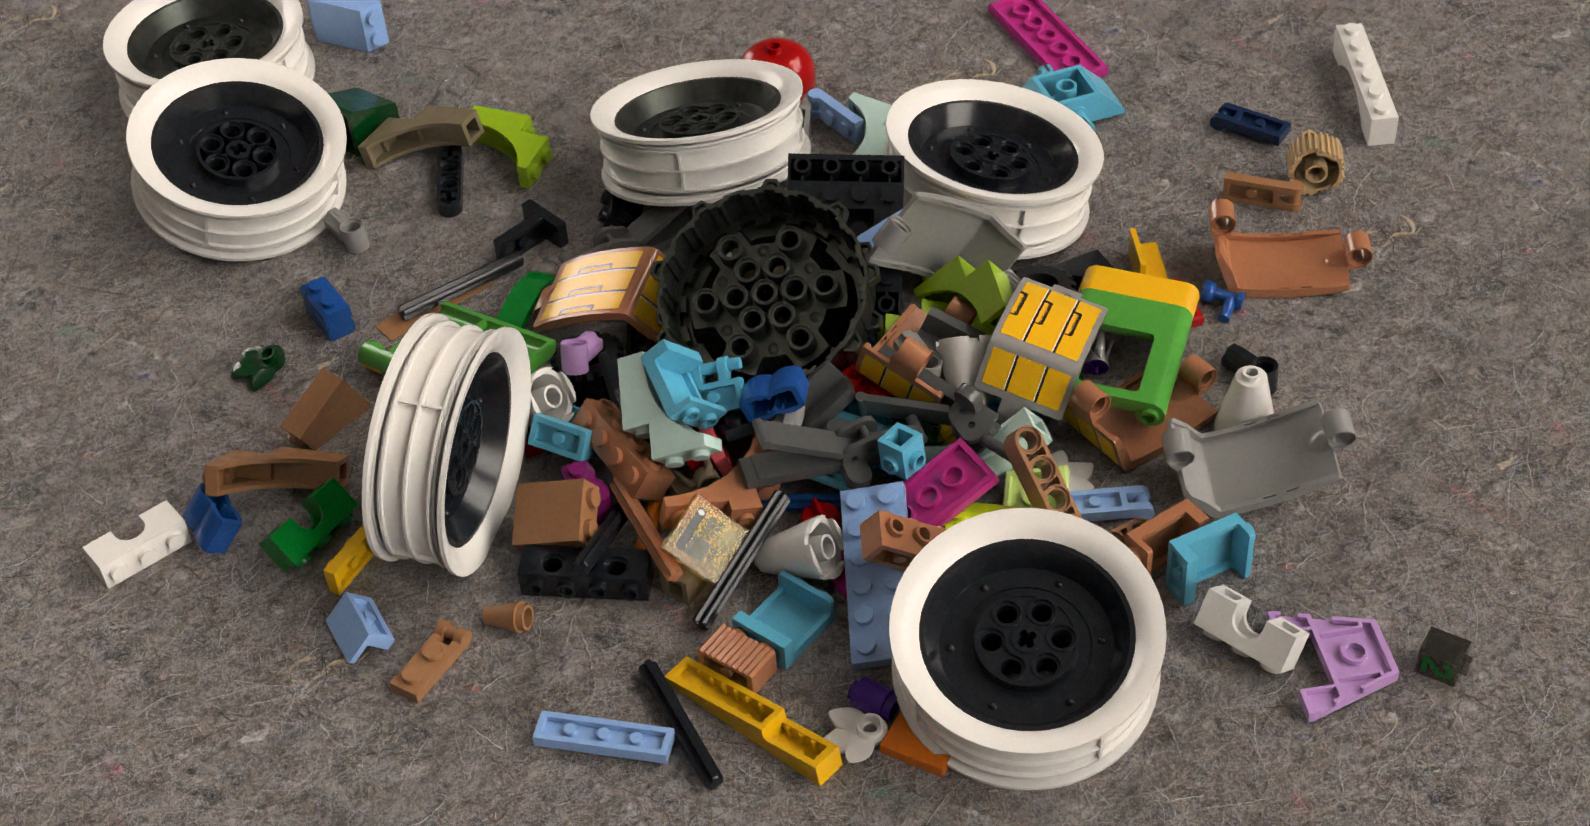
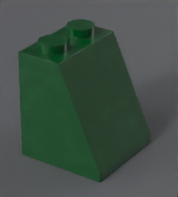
M360 88L328 93L338 106L344 119L347 135L346 152L358 157L361 156L358 146L388 117L399 118L395 102Z

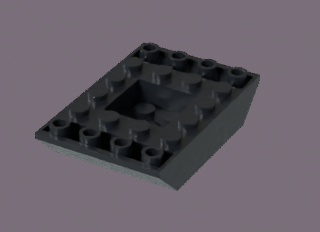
M788 153L787 190L807 193L827 205L838 201L842 203L849 211L846 224L857 237L903 208L905 156ZM791 239L787 241L785 247L795 246L798 240ZM878 266L881 281L874 285L876 291L874 310L881 314L883 319L886 313L901 316L902 270ZM823 284L820 288V291H829L830 289H832L833 284ZM803 288L793 289L790 296H799ZM789 314L782 315V319L790 320L791 318Z

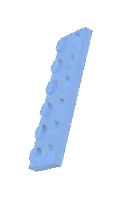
M903 481L840 491L851 665L854 670L892 665L889 637L890 612L897 586L905 571L863 560L860 524L878 510L889 511L892 514L908 518L906 487Z

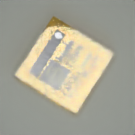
M696 494L692 497L659 549L713 586L718 582L749 531Z

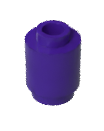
M866 676L862 677L860 681L855 680L849 688L847 698L850 699L851 708L860 710L864 714H877L888 722L895 716L899 705L897 703L898 697L893 689Z

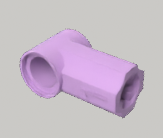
M585 331L577 338L561 341L562 372L565 375H582L589 371V362L603 350V340L595 332Z

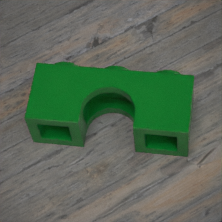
M334 477L322 483L301 503L311 518L309 529L302 528L290 517L278 524L258 543L283 572L292 567H295L297 570L300 569L312 558L309 552L315 546L318 549L323 547L333 537L330 532L336 526L340 529L353 518L350 512L358 504Z

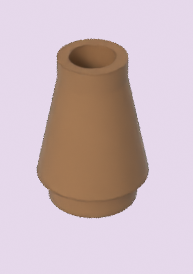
M524 601L494 606L487 605L483 609L482 620L485 625H492L520 634L531 629L534 621V611L532 606L525 604Z

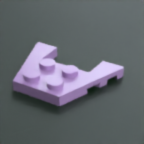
M1281 611L1267 612L1266 621L1282 617L1310 633L1308 638L1313 643L1330 685L1299 690L1298 699L1308 723L1314 722L1398 680L1400 671L1376 620L1332 616L1331 620L1312 619L1311 614L1298 613L1297 617L1280 616Z

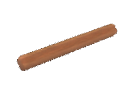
M614 477L613 482L609 484V489L664 579L667 582H678V578L683 575L681 567L638 498H632L626 488Z

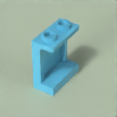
M663 339L640 357L669 419L705 430L715 426L718 423V419L727 413L723 406L703 400L690 372L703 363L699 352Z
M572 405L574 415L569 422L542 413L533 414L528 440L529 445L579 462L598 457L597 453L590 446L593 430L572 424L580 409L579 407Z
M1235 512L1169 541L1165 586L1183 607L1195 602L1196 583L1230 568H1234L1243 579L1250 576L1254 541L1256 539V534L1251 524L1245 522Z
M782 570L778 574V588L750 615L740 610L732 618L733 628H739L748 638L751 637L753 640H757L758 643L760 641L768 643L776 652L777 665L787 670L835 621L834 599L826 591L818 590L807 584L799 576H793Z

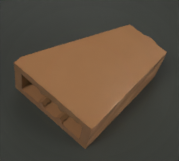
M322 368L280 427L289 433L286 439L297 447L302 448L306 445L313 450H317L367 411L371 404L344 380Z

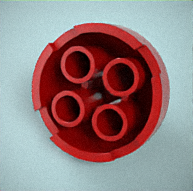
M787 38L764 39L749 47L741 57V59L775 63L791 69L802 80V96L815 88L816 77L813 58L808 50L796 41Z

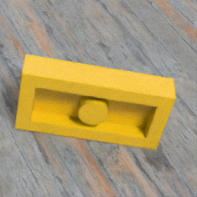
M1130 228L1128 255L1133 272L1168 279L1157 242L1140 243L1136 228Z

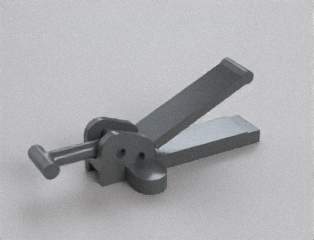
M651 206L627 228L624 226H610L597 230L593 236V248L572 257L566 251H563L559 254L558 259L561 263L590 253L629 247H654L662 252L671 247L670 244L679 230L685 227L693 218L692 210L680 214L688 206Z
M884 344L878 352L890 359L897 351ZM924 368L917 378L935 390H940L944 393L941 404L867 394L862 391L857 392L855 395L859 411L863 415L872 414L906 419L907 416L915 414L921 422L951 426L952 433L958 440L961 437L976 454L988 448L1010 462L1004 449V443L994 438L1001 429V425L996 422L999 414L983 405L980 393L966 383H962L957 389Z
M915 414L907 416L905 419L907 425L905 426L922 433L925 444L928 439L918 417ZM871 416L860 417L852 422L842 418H833L827 422L826 430L757 418L752 421V426L763 450L777 451L738 459L737 467L747 490L841 472L846 485L850 489L869 487L872 478L870 467L881 465L877 440L889 429L877 431L876 420Z

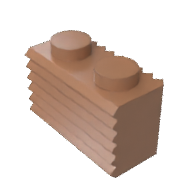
M724 623L697 650L699 663L755 693L760 691L761 687H764L769 678H772L773 673L777 671L776 652L768 643L763 641L758 643L757 640H753L751 637L748 638L739 628L734 627L731 629L730 626H726Z

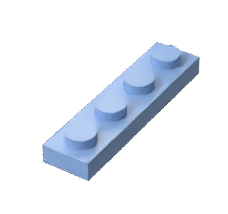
M542 710L532 739L534 746L667 764L675 740V730L670 727Z

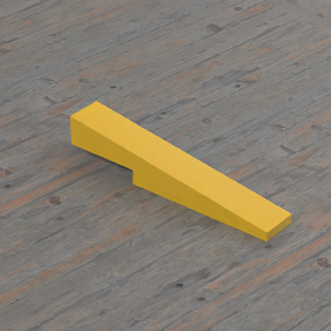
M688 656L665 675L670 686L819 787L843 765L838 745L788 719L783 707Z

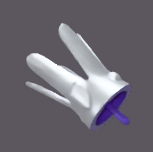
M1103 331L1098 333L1095 352L1091 348L1085 360V370L1093 375L1104 374L1109 369L1108 357L1114 340L1110 342L1107 351H1105V333Z

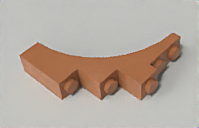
M776 414L766 421H775ZM755 433L751 435V447L744 458L777 450H763ZM736 466L726 476L709 486L685 494L663 497L659 521L662 529L687 527L698 508L702 507L707 511L704 518L710 522L709 518L715 517L717 520L713 521L724 523L726 530L730 528L732 529L731 532L748 531L763 509L761 500H768L775 490H780L781 484L747 490ZM703 518L700 525H707L708 521Z

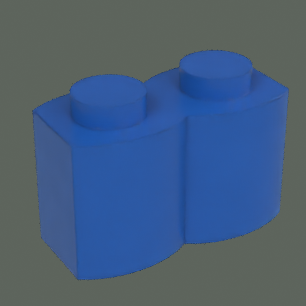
M797 365L783 367L773 375H758L749 379L744 384L739 406L748 422H752L757 418L768 420L776 413H792L805 405L810 383L801 366Z
M200 483L183 512V518L187 523V527L194 532L195 539L203 551L225 554L242 526V518L230 505L231 501L227 494L218 497L205 495V485Z

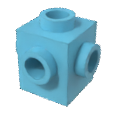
M899 422L877 440L881 468L889 474H894L907 480L916 471L920 470L926 462L923 434Z

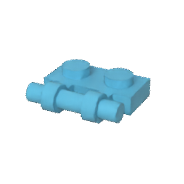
M728 356L719 357L715 362L702 363L690 372L703 400L723 406L727 413L741 410L739 402L744 387V379L742 377L731 378L732 370L742 368V360L739 356L729 358ZM718 373L719 381L705 382L707 375Z

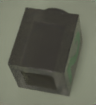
M1431 626L1419 649L1415 672L1455 687L1460 675L1467 676L1474 658L1468 655L1471 641Z

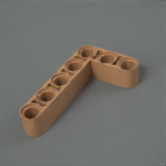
M1025 425L1009 434L1004 441V449L1032 507L1059 511L1082 518L1039 430L1034 426ZM1019 436L1027 441L1028 449L1021 447L1018 441ZM1033 465L1041 470L1042 479L1035 476ZM1048 495L1055 499L1056 509L1049 505ZM1140 517L1135 518L1107 532L1125 544L1126 533L1131 531V528L1135 529L1148 520Z

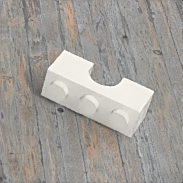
M167 500L139 515L144 530L136 538L120 540L110 531L82 547L90 568L108 589L192 542L185 520Z
M1225 585L1209 588L1194 621L1195 625L1204 629L1203 633L1207 637L1217 641L1222 640L1231 645L1232 651L1243 657H1252L1259 661L1260 667L1267 672L1281 674L1294 669L1310 633L1279 617L1267 621L1261 634H1258L1249 627L1247 622V611L1252 600Z

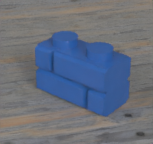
M326 277L314 279L299 288L306 312L330 341H335L354 332L356 328L350 306Z

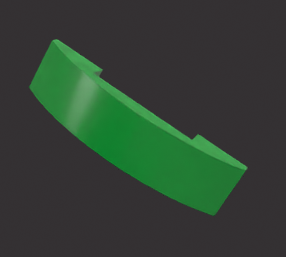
M536 270L527 273L511 290L496 319L526 329L525 325L532 316V311L542 290L553 284L557 274Z

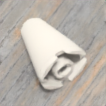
M979 335V341L978 338L958 336L940 339L938 342H935L936 351L943 358L942 370L946 382L957 389L962 383L975 388L974 383L992 335ZM976 389L982 396L983 405L988 407L990 394Z
M1249 365L1241 367L1236 371L1215 417L1214 431L1246 423L1274 413L1268 378L1263 369Z
M545 367L531 374V403L528 427H531L533 414L537 413L569 422L573 417L572 405L576 402V394L572 383L563 372H556L552 370L553 367Z
M826 515L814 516L767 538L753 559L754 563L761 572L778 575L784 570L800 578L826 581L836 579L841 575L845 567V560L841 561V551L844 550L842 530L833 518L827 519Z

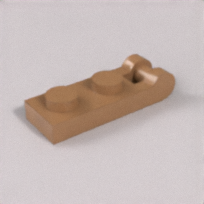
M1226 172L1222 198L1232 202L1296 212L1302 206L1300 195L1303 194L1304 183L1300 180H1290L1287 182Z
M441 619L437 623L434 633L389 682L391 691L419 703L469 646L473 636L472 631L463 627L457 629L452 622ZM448 639L452 640L449 645L445 644Z

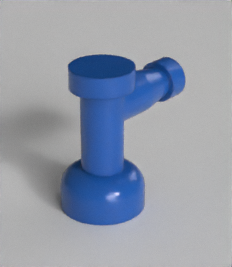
M1206 279L1200 301L1210 303L1215 299L1224 302L1218 315V320L1222 323H1228L1234 307L1239 310L1242 309L1246 293L1239 292L1237 294L1219 289L1215 281Z

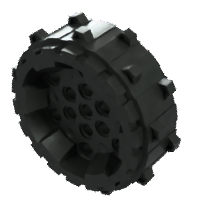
M765 179L758 189L736 191L723 196L722 199L712 204L702 200L691 207L693 218L674 237L666 258L664 257L661 261L653 262L650 274L659 282L656 319L658 326L663 328V330L656 337L658 343L665 339L697 351L704 364L715 362L719 357H738L739 355H736L738 348L749 346L748 351L744 355L739 356L742 360V368L732 370L731 378L742 377L744 384L755 376L773 375L777 370L792 365L801 366L806 377L812 374L825 361H829L842 372L855 364L868 336L872 333L880 332L884 322L883 316L874 310L876 302L874 285L881 281L880 269L878 265L866 262L865 257L872 249L870 242H859L853 230L847 226L848 209L839 201L827 205L807 193L781 189L777 179ZM791 239L798 240L795 246L785 247L787 241ZM735 248L739 249L736 255L732 257L726 256ZM786 266L781 274H773V270L776 267ZM750 270L756 271L752 278H743L746 272ZM823 284H833L832 289H830L829 291H820V288ZM803 288L799 296H790L793 289ZM767 292L774 293L770 300H760L763 294ZM736 297H744L741 304L737 306L731 305ZM714 301L711 309L702 310L706 302ZM782 315H791L788 322L784 324L778 323ZM761 319L759 326L748 328L752 320ZM809 337L805 345L795 346L799 338ZM718 373L707 375L705 378L706 383L719 381Z

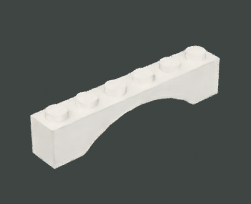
M1362 23L1336 25L1333 53L1338 66L1345 67L1352 78L1359 105L1361 128L1367 145L1395 144L1399 116Z

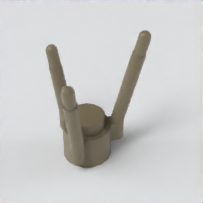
M710 459L703 461V466L695 471L693 480H690L678 470L674 469L672 471L678 480L688 486L690 492L709 486L721 479L720 471H716L713 468Z

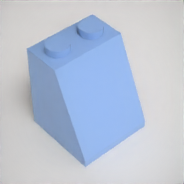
M306 0L315 37L318 41L368 53L389 43L380 0Z

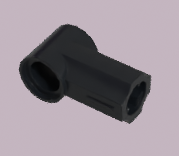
M1235 343L1227 348L1221 358L1222 366L1233 373H1236L1239 368L1244 366H1257L1267 374L1270 394L1273 395L1277 391L1279 365L1274 358L1269 356L1257 357Z

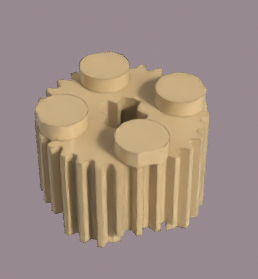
M1313 130L1301 132L1300 136L1296 138L1297 141H1293L1292 145L1289 146V150H1287V169L1290 180L1302 181L1304 183L1303 195L1308 193L1309 196L1317 194L1318 191L1322 193L1324 189L1328 191L1329 187H1339V183H1342V179L1345 178L1343 148L1340 140L1332 135L1329 137L1328 133L1325 135L1322 132L1317 134Z

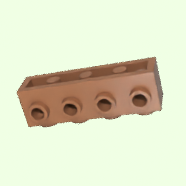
M586 398L572 424L593 430L590 446L626 488L632 498L661 501L673 482L675 475L669 468L665 467V464L652 460L651 447L645 439L636 438L635 434L623 431L622 412L614 402L603 398L600 400Z
M878 510L860 524L863 560L905 571L915 556L930 541L947 529L941 526L922 523L917 519L898 516L889 511Z

